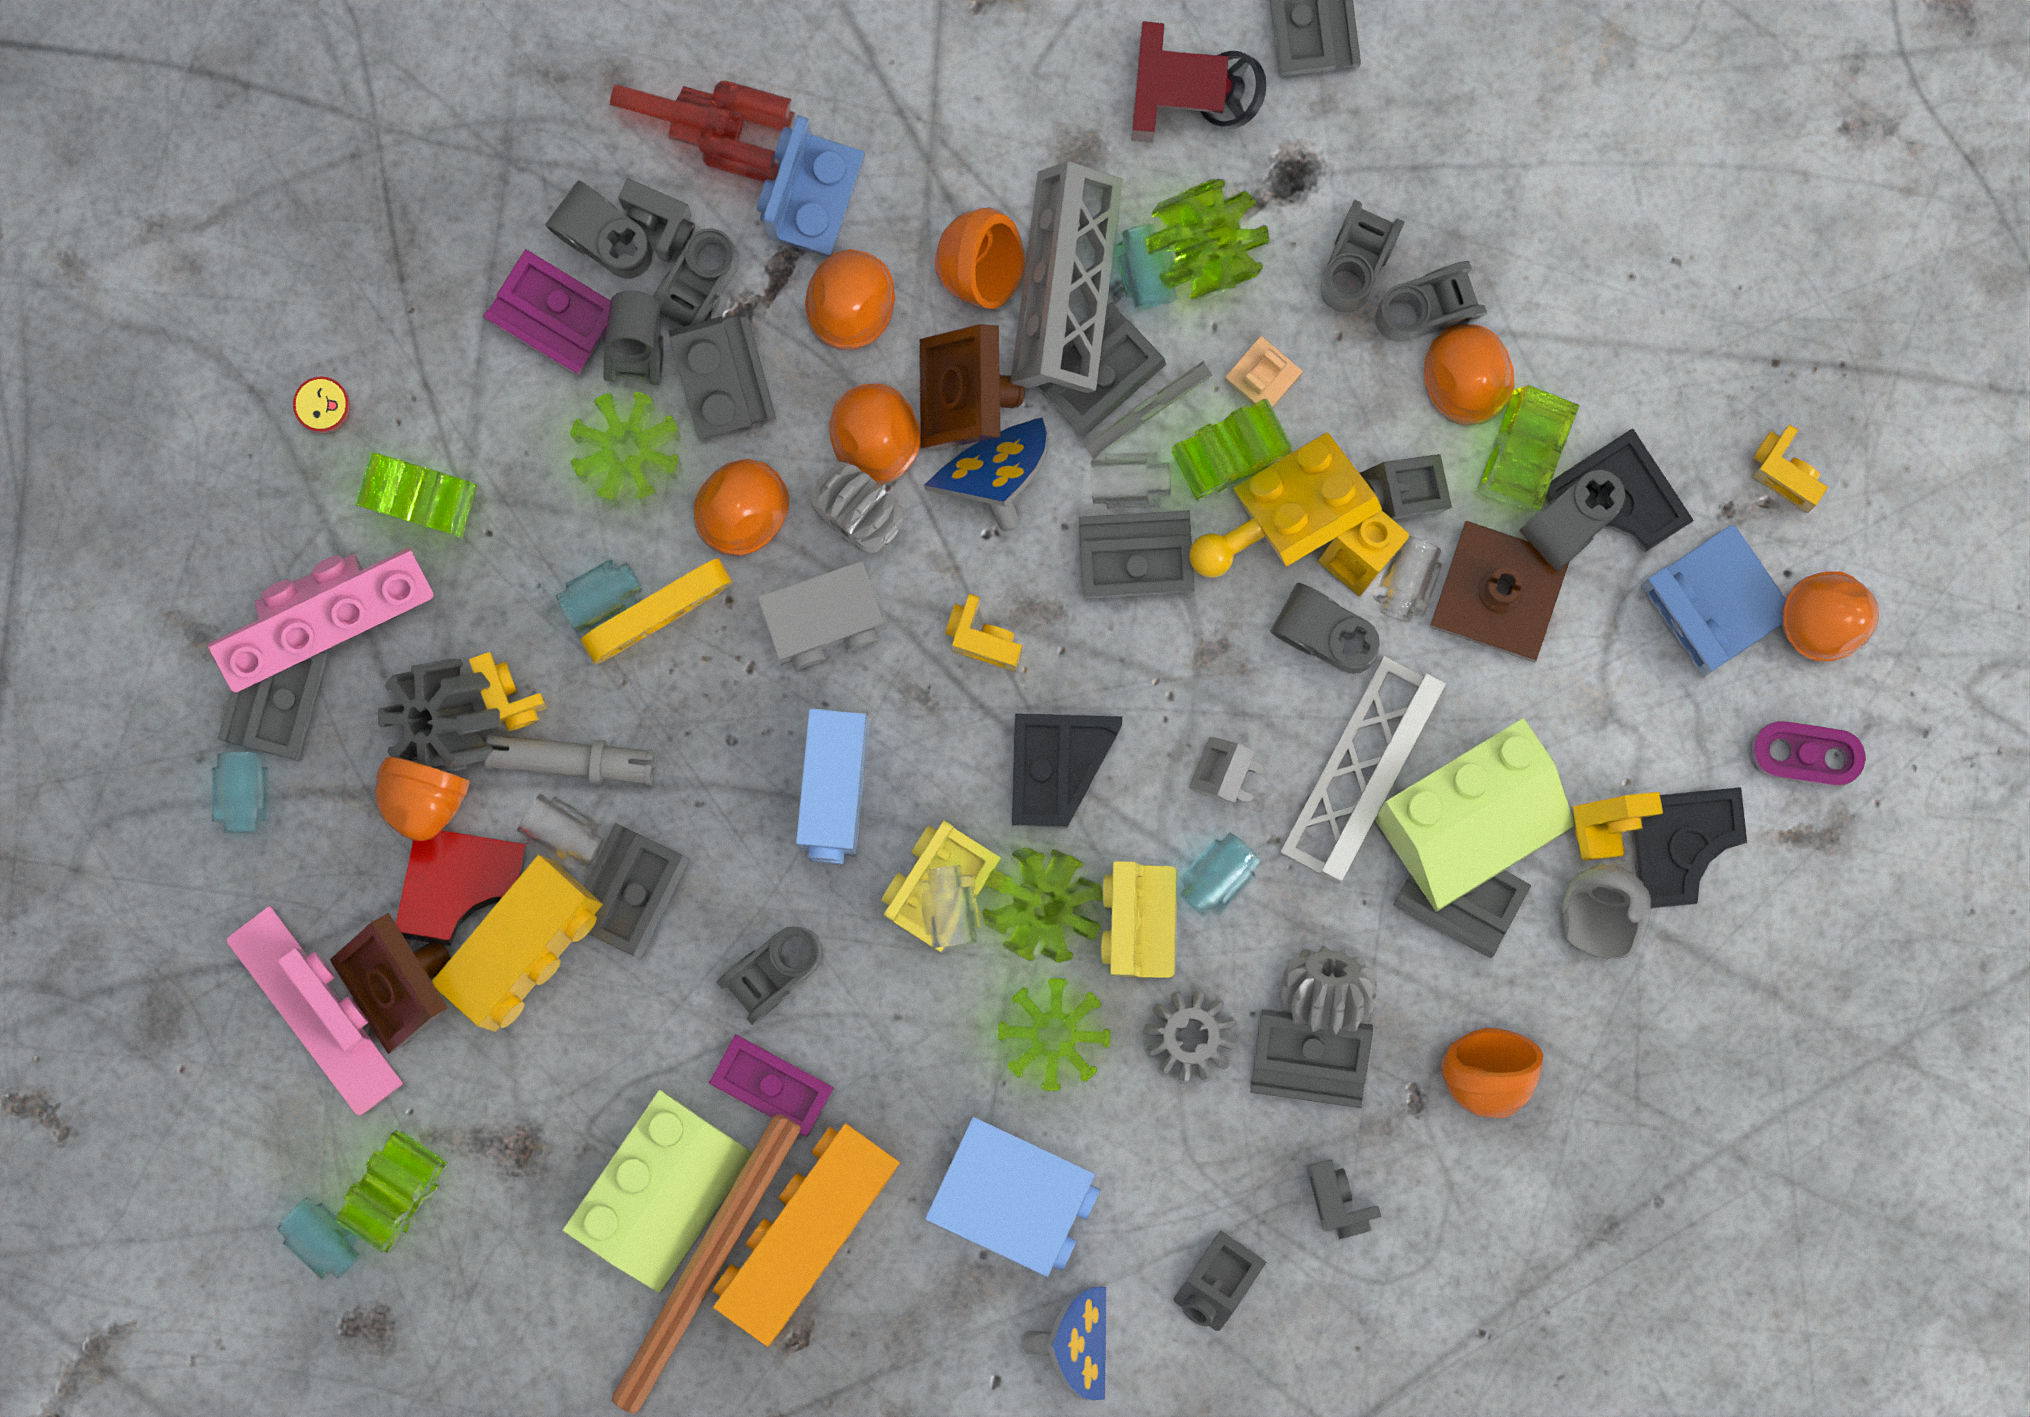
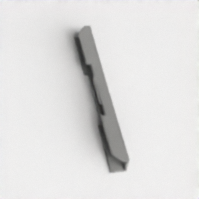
M1204 360L1105 428L1085 443L1084 447L1094 459L1134 429L1213 374L1205 365Z

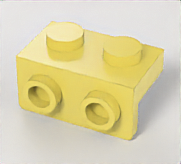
M945 820L941 823L938 830L930 825L927 826L911 852L919 860L908 877L898 872L881 899L882 902L889 905L884 913L885 918L940 953L943 952L1001 860V857L964 835Z
M1113 861V874H1105L1103 903L1105 908H1112V930L1103 931L1102 962L1103 964H1111V975L1137 978L1174 977L1178 871L1175 867Z

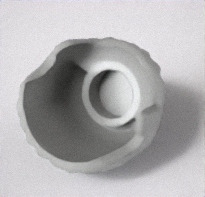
M1601 864L1579 872L1570 881L1562 901L1561 911L1563 913L1565 938L1574 948L1594 957L1620 959L1633 955L1639 948L1650 921L1651 897L1647 888L1633 873L1615 865Z

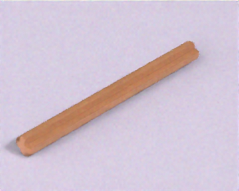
M776 1114L771 1119L612 1395V1402L624 1411L635 1414L642 1407L800 1133L801 1127L789 1117Z

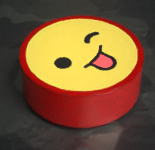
M314 377L302 383L297 389L293 399V410L298 421L306 429L317 434H328L340 429L345 424L350 414L351 403L346 390L337 381L328 377Z

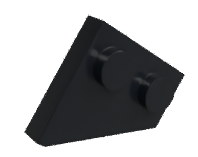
M1015 713L1012 826L1068 828L1122 727L1123 716Z

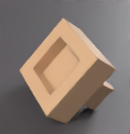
M1260 336L1225 376L1224 380L1267 416L1300 378L1303 371L1265 338Z

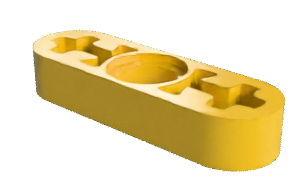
M716 558L692 570L584 635L580 641L594 665L599 664L717 596L730 587L733 581L720 559Z

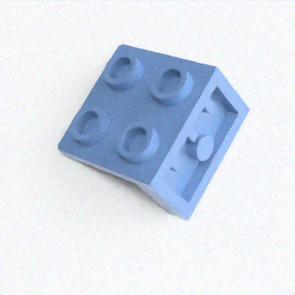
M797 115L793 129L784 126L780 134L774 156L775 159H778L777 169H779L776 181L769 179L765 181L757 211L761 212L760 221L764 222L768 239L828 258L834 252L865 158V151L812 135L809 119Z
M1729 525L1669 567L1666 566L1649 577L1641 585L1703 677L1782 625V609L1786 598L1735 525Z

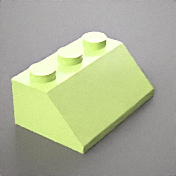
M1524 718L1385 801L1375 818L1376 823L1436 912L1575 826L1556 765Z
M659 1090L570 1218L563 1231L612 1265L656 1292L661 1293L729 1194L750 1158L752 1151L665 1091Z

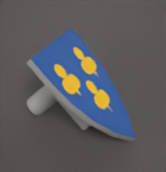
M1043 418L1011 426L1000 431V437L979 441L964 450L924 484L925 490L989 503L1001 530H1010L1016 527L1020 519L1012 500L1035 477L1047 454L1049 437Z
M1088 1287L1077 1291L1064 1305L1055 1321L1052 1332L1027 1331L1024 1334V1351L1028 1354L1050 1355L1054 1369L1065 1388L1076 1398L1105 1400L1106 1287Z

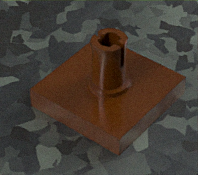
M978 324L919 339L921 449L942 450L1000 437V407L1017 408L1021 406L1025 397V387L1010 383L1011 375H1000L999 326Z
M1465 521L1430 628L1535 663L1569 562L1556 572L1529 541Z
M389 913L368 924L330 959L388 1054L406 1045L448 1009L431 981L451 959L448 950L444 945L428 943L412 951Z

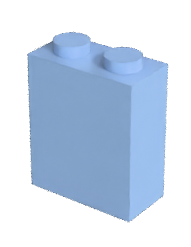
M809 709L796 844L801 851H808V858L812 862L843 864L844 855L857 856L869 733V721L866 714Z
M973 1117L925 1219L1048 1277L1052 1267L1061 1271L1064 1270L1077 1240L1067 1236L1076 1216L1087 1220L1101 1189L1091 1185L1096 1174Z

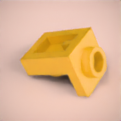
M1791 424L1780 435L1771 430L1753 456V459L1761 464L1752 477L1804 512L1809 513L1817 506L1828 487L1818 481L1821 474L1808 463L1795 457L1789 462L1782 457L1799 430Z
M1381 510L1334 538L1317 562L1360 597L1408 540L1409 534Z
M969 593L965 606L955 603L945 635L954 638L952 652L1016 672L1023 645L1013 642L1015 634L990 624H983L981 631L972 629L980 605L979 596Z
M491 652L469 659L473 673L482 672L490 683V687L483 689L481 695L487 710L499 709L500 725L505 724L507 731H514L539 721L537 712L547 708L541 693L510 703L508 696L517 693V688L506 661L496 664Z
M1660 793L1623 795L1573 806L1576 824L1575 834L1579 843L1581 858L1584 861L1623 856L1625 851L1622 832L1642 829L1641 818L1663 814Z

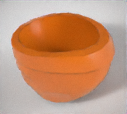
M987 207L963 213L949 224L941 234L934 264L940 281L954 297L960 298L973 306L996 309L1005 304L1016 291L1025 267V254L1015 223L1003 212Z
M849 249L833 253L817 267L808 285L805 307L807 319L814 334L824 344L838 350H857L870 345L885 331L890 322L895 302L893 278L887 266L868 252Z
M1460 324L1445 329L1432 341L1425 358L1424 380L1433 406L1450 421L1460 425L1483 424L1497 417L1509 402L1515 387L1514 369L1508 350L1499 337L1486 327Z
M879 383L862 384L848 390L835 403L829 422L830 441L839 462L855 465L878 484L893 482L907 473L916 460L921 439L919 425L912 407L900 392L890 386Z
M752 459L728 462L713 472L698 491L694 502V524L699 537L709 548L722 555L742 556L760 550L774 538L782 527L789 509L787 487L780 475L764 462Z
M1841 571L1820 572L1805 577L1787 594L1782 609L1783 631L1788 642L1804 657L1815 661H1834L1852 655L1869 641L1879 621L1878 602L1871 591L1853 576Z
M386 757L376 775V804L381 817L401 836L411 840L425 841L433 838L452 820L463 798L466 797L470 781L428 765L402 758Z
M1484 1028L1472 1031L1455 1041L1443 1057L1441 1071L1450 1095L1463 1109L1480 1117L1505 1118L1516 1113L1533 1096L1541 1075L1544 1055L1541 1048L1527 1037L1509 1030Z

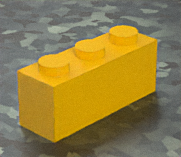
M538 854L432 980V983L442 995L476 1026L494 1032L500 1027L505 1028L521 1014L525 1006L522 1000L536 984L541 985L554 975L561 963L558 957L572 941H580L591 931L597 920L595 913L603 903L556 861Z

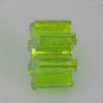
M1210 179L1159 202L1153 209L1152 215L1155 218L1159 217L1168 227L1145 238L1146 251L1150 255L1158 251L1175 252L1177 258L1167 271L1159 274V279L1168 289L1192 281L1193 292L1190 293L1192 300H1206L1231 290L1238 284L1256 278L1263 269V264L1261 262L1256 263L1247 252L1269 243L1268 227L1263 225L1256 229H1241L1238 221L1248 209L1256 206V201L1247 191H1242L1223 199L1222 187L1225 186L1223 179Z
M635 392L633 395L635 404L627 423L620 422L615 411L617 403L611 393H606L595 398L594 403L599 412L604 413L610 428L606 432H602L584 425L581 419H576L570 431V435L576 444L580 445L584 442L602 449L581 460L573 458L571 464L582 483H587L588 477L610 468L603 488H599L597 494L602 502L615 507L620 504L618 496L626 476L633 477L639 490L637 497L641 504L645 506L659 499L657 491L653 486L649 485L643 472L647 466L668 473L673 480L678 479L683 466L678 455L673 454L670 457L652 450V448L672 439L679 441L682 436L671 415L666 416L664 422L643 431L650 411H655L656 405L651 396L641 392ZM629 437L636 438L634 443L637 449L640 450L638 456L628 455L624 462L617 461L620 457L617 451L613 449L616 443L625 444Z
M1263 399L1249 408L1244 406L1231 412L1228 417L1217 424L1210 423L1194 432L1195 436L1175 444L1172 447L1171 453L1196 501L1216 491L1220 493L1233 487L1235 483L1248 475L1254 476L1269 467L1268 464L1288 456L1292 452L1293 446L1269 400Z
M371 451L355 505L462 538L478 484Z
M1029 847L1015 850L1012 856L1019 862L1024 882L1019 886L1013 883L1012 877L995 869L990 872L985 882L986 887L1001 894L1008 893L1014 896L1013 904L995 910L983 909L982 914L985 925L1001 934H1005L1007 928L1017 925L1010 940L1005 941L1003 947L1028 961L1034 960L1033 952L1040 938L1043 944L1041 954L1056 963L1071 960L1074 955L1067 949L1062 927L1067 924L1073 927L1074 933L1093 941L1101 928L1100 923L1083 915L1078 917L1072 914L1073 906L1093 899L1099 902L1102 901L1103 892L1101 885L1084 876H1080L1078 882L1069 884L1076 869L1082 868L1083 863L1057 849L1051 851L1053 858L1046 871L1042 863L1045 859L1043 853ZM1042 894L1052 899V902L1044 906V916L1034 912V908L1042 904Z
M1050 978L1048 980V986L1052 988L1050 1011L1044 1014L1029 998L1027 988H1021L1012 996V1003L1014 1005L1019 1004L1034 1021L1032 1027L1007 1026L1004 1021H1001L998 1025V1040L1000 1042H1005L1006 1038L1031 1040L1033 1046L1015 1062L1011 1060L1007 1063L1009 1070L1017 1078H1022L1023 1070L1040 1055L1047 1058L1046 1082L1041 1084V1089L1047 1092L1060 1091L1061 1086L1057 1083L1058 1059L1066 1057L1081 1074V1082H1087L1096 1074L1097 1068L1095 1066L1090 1067L1074 1049L1076 1043L1099 1044L1103 1049H1107L1110 1046L1111 1039L1109 1028H1105L1102 1032L1077 1030L1076 1024L1093 1009L1099 1010L1101 1008V1002L1092 992H1087L1086 1000L1069 1015L1061 1012L1063 989L1068 984L1067 980L1062 978ZM1053 1019L1064 1022L1061 1029L1064 1030L1068 1027L1071 1034L1070 1041L1060 1043L1059 1051L1045 1049L1047 1041L1040 1043L1038 1040L1039 1029H1048L1049 1022Z
M398 1130L391 1133L381 1152L376 1149L365 1164L367 1166L366 1174L361 1180L350 1186L344 1197L347 1203L335 1218V1222L381 1253L383 1251L385 1253L390 1252L402 1231L408 1233L417 1221V1210L424 1202L433 1197L439 1186L436 1181L444 1173L448 1165L447 1161Z

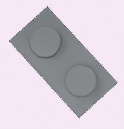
M863 560L757 597L781 665L792 662L795 670L824 661L826 659L824 650L845 644L847 651H853L879 641L876 632L886 629Z

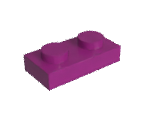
M737 1034L733 1037L709 1081V1084L771 1118L776 1114L789 1117L801 1127L800 1134L806 1137L812 1131L834 1090V1087Z

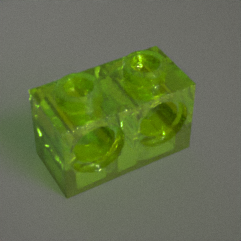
M1530 385L1515 388L1476 493L1524 512L1541 510L1580 405Z

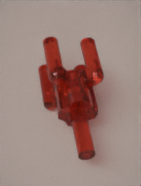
M726 80L720 81L715 85L713 94L683 86L676 101L618 84L614 85L610 98L611 106L671 122L668 138L697 146L702 152L704 164L708 167L764 183L767 179L776 181L779 169H777L778 163L774 162L775 151L739 141L744 121L782 131L784 126L792 129L795 112L790 111L791 98Z

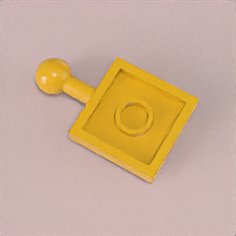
M1326 432L1233 487L1240 504L1251 519L1223 536L1208 533L1198 537L1190 548V563L1193 569L1204 577H1219L1230 569L1235 554L1265 537L1287 567L1380 512L1382 508L1375 493L1329 432Z

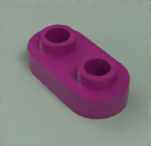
M1787 721L1773 722L1762 728L1755 736L1751 750L1755 765L1767 776L1830 787H1839L1854 781L1863 771L1866 761L1864 747L1860 740L1852 733L1845 730ZM1779 740L1788 746L1789 755L1786 760L1778 761L1771 756L1770 745L1773 741ZM1829 749H1836L1842 753L1844 763L1840 769H1832L1826 764L1825 755Z

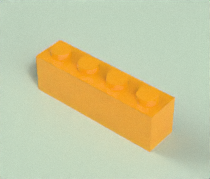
M847 1123L843 1125L839 1132L831 1126L827 1129L811 1152L812 1155L819 1159L807 1177H804L799 1172L794 1175L778 1198V1200L786 1205L774 1223L766 1218L761 1221L745 1244L753 1250L741 1269L731 1264L712 1290L720 1296L713 1308L767 1347L771 1346L901 1164L900 1161Z

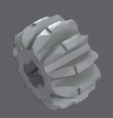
M838 461L830 471L827 470L816 482L818 485L810 494L812 507L821 515V518L834 531L842 535L847 542L850 541L859 550H864L866 553L876 554L884 545H888L897 535L898 528L905 521L902 506L894 500V497L886 492L882 485L875 482L867 473L862 472L858 467L847 462Z
M1322 946L1319 952L1304 949L1299 957L1289 959L1288 968L1284 971L1281 994L1283 1000L1282 1009L1292 1014L1293 1023L1311 1025L1312 1032L1325 1029L1336 1035L1341 1028L1349 1032L1357 1031L1360 1023L1369 1021L1370 1013L1374 1010L1377 987L1375 981L1376 971L1365 966V958L1347 956L1345 949L1339 952L1330 951L1325 946Z
M1201 989L1194 990L1191 1008H1185L1184 999L1180 991L1172 992L1171 1001L1177 1011L1175 1014L1172 1015L1165 1006L1159 1003L1152 1009L1156 1016L1167 1022L1165 1027L1155 1024H1146L1144 1026L1145 1034L1162 1036L1163 1038L1162 1043L1153 1044L1146 1048L1147 1056H1156L1166 1050L1169 1057L1161 1063L1158 1072L1166 1075L1177 1061L1182 1064L1178 1075L1179 1083L1187 1084L1190 1079L1191 1065H1197L1199 1077L1203 1082L1210 1081L1211 1072L1205 1061L1210 1058L1219 1068L1225 1070L1230 1065V1062L1226 1057L1218 1053L1216 1049L1218 1046L1227 1049H1237L1239 1044L1237 1039L1220 1037V1030L1232 1028L1237 1024L1236 1018L1231 1016L1219 1022L1215 1021L1213 1016L1224 1005V1001L1220 998L1215 999L1211 1003L1207 1012L1200 1009L1204 998V992ZM1189 1021L1200 1023L1202 1027L1198 1032L1205 1030L1207 1033L1206 1044H1197L1194 1052L1182 1050L1180 1047L1184 1044V1041L1177 1043L1175 1040L1176 1029H1185Z

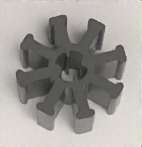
M451 658L414 665L411 667V672L392 675L385 684V688L391 690L401 704L378 709V724L381 728L403 725L405 733L395 746L388 748L389 755L410 761L417 760V763L449 773L466 769V764L486 760L492 752V747L484 743L477 731L499 727L500 712L498 708L483 711L474 710L472 704L483 689L490 687V683L484 674L478 672L460 676V667H462L463 662L461 659Z

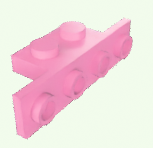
M410 547L365 569L361 567L355 553L345 558L333 556L318 563L312 569V574L293 583L291 580H283L268 587L262 593V598L254 601L258 620L208 643V648L231 691L239 692L433 598V591Z
M268 906L227 938L228 945L356 1115H364L404 1085L403 1081L362 1028L369 1023L363 1012L349 996L343 1000L340 999L329 984L335 978L330 968L317 952L314 951L309 956L271 906Z

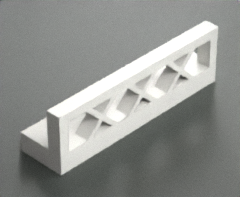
M1385 656L1383 657L1280 852L1281 854L1337 884L1342 882L1446 683L1427 673L1423 677ZM1390 673L1415 686L1417 690L1407 708L1385 714L1378 691L1386 675ZM1372 702H1374L1378 716L1363 721ZM1402 716L1393 735H1391L1387 721ZM1380 723L1387 744L1382 756L1359 763L1352 742L1357 730ZM1348 750L1352 765L1337 770ZM1376 765L1370 779L1365 784L1361 770ZM1354 772L1361 796L1355 806L1333 812L1326 791L1331 779ZM1322 799L1326 815L1311 819ZM1351 814L1342 832L1339 833L1335 819ZM1329 821L1335 845L1325 863L1296 848L1306 827Z

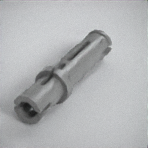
M489 733L486 745L492 747V752L484 760L486 769L496 768L589 778L590 784L602 785L603 779L644 783L650 786L653 784L654 773H651V771L655 770L656 751L652 749L648 751L608 747L604 740H594L592 745L499 736L493 733Z

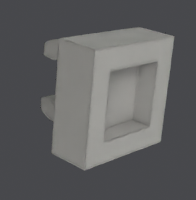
M1209 737L1189 788L1203 795L1235 803L1236 800L1252 802L1254 795L1244 791L1241 786L1247 771L1262 775L1265 768L1258 761L1252 760L1255 751L1238 743Z

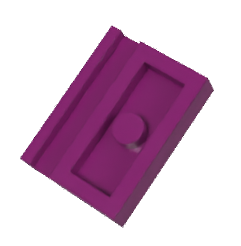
M525 249L496 294L497 297L493 304L483 315L484 319L579 377L589 357L593 355L606 334L611 300Z

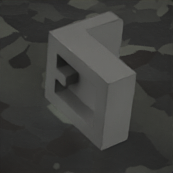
M627 178L618 197L621 206L629 210L626 215L644 228L656 231L659 224L666 226L655 251L659 259L669 263L674 252L681 253L693 235L695 223L689 221L691 216L688 204Z
M1441 454L1386 461L1360 472V475L1377 496L1382 511L1393 520L1441 513L1452 508Z
M1332 1160L1307 1165L1306 1168L1323 1231L1336 1229L1339 1239L1372 1231L1369 1220L1381 1217L1379 1206L1346 1213L1343 1203L1352 1201V1195L1344 1168L1334 1170Z
M1220 1230L1173 1298V1301L1181 1306L1185 1315L1196 1324L1209 1326L1216 1331H1220L1267 1262Z

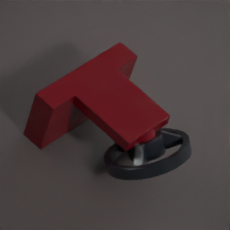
M1142 22L1131 141L1153 143L1157 107L1200 111L1208 122L1225 129L1241 127L1255 117L1264 102L1267 83L1265 72L1261 64L1254 57L1240 51H1226L1219 55L1163 51L1165 23ZM1241 58L1228 69L1229 60ZM1250 64L1255 74L1256 88L1253 100L1244 112L1240 102L1245 92V83L1242 77ZM1224 105H1226L1236 118L1230 121H1219L1211 112L1223 113Z

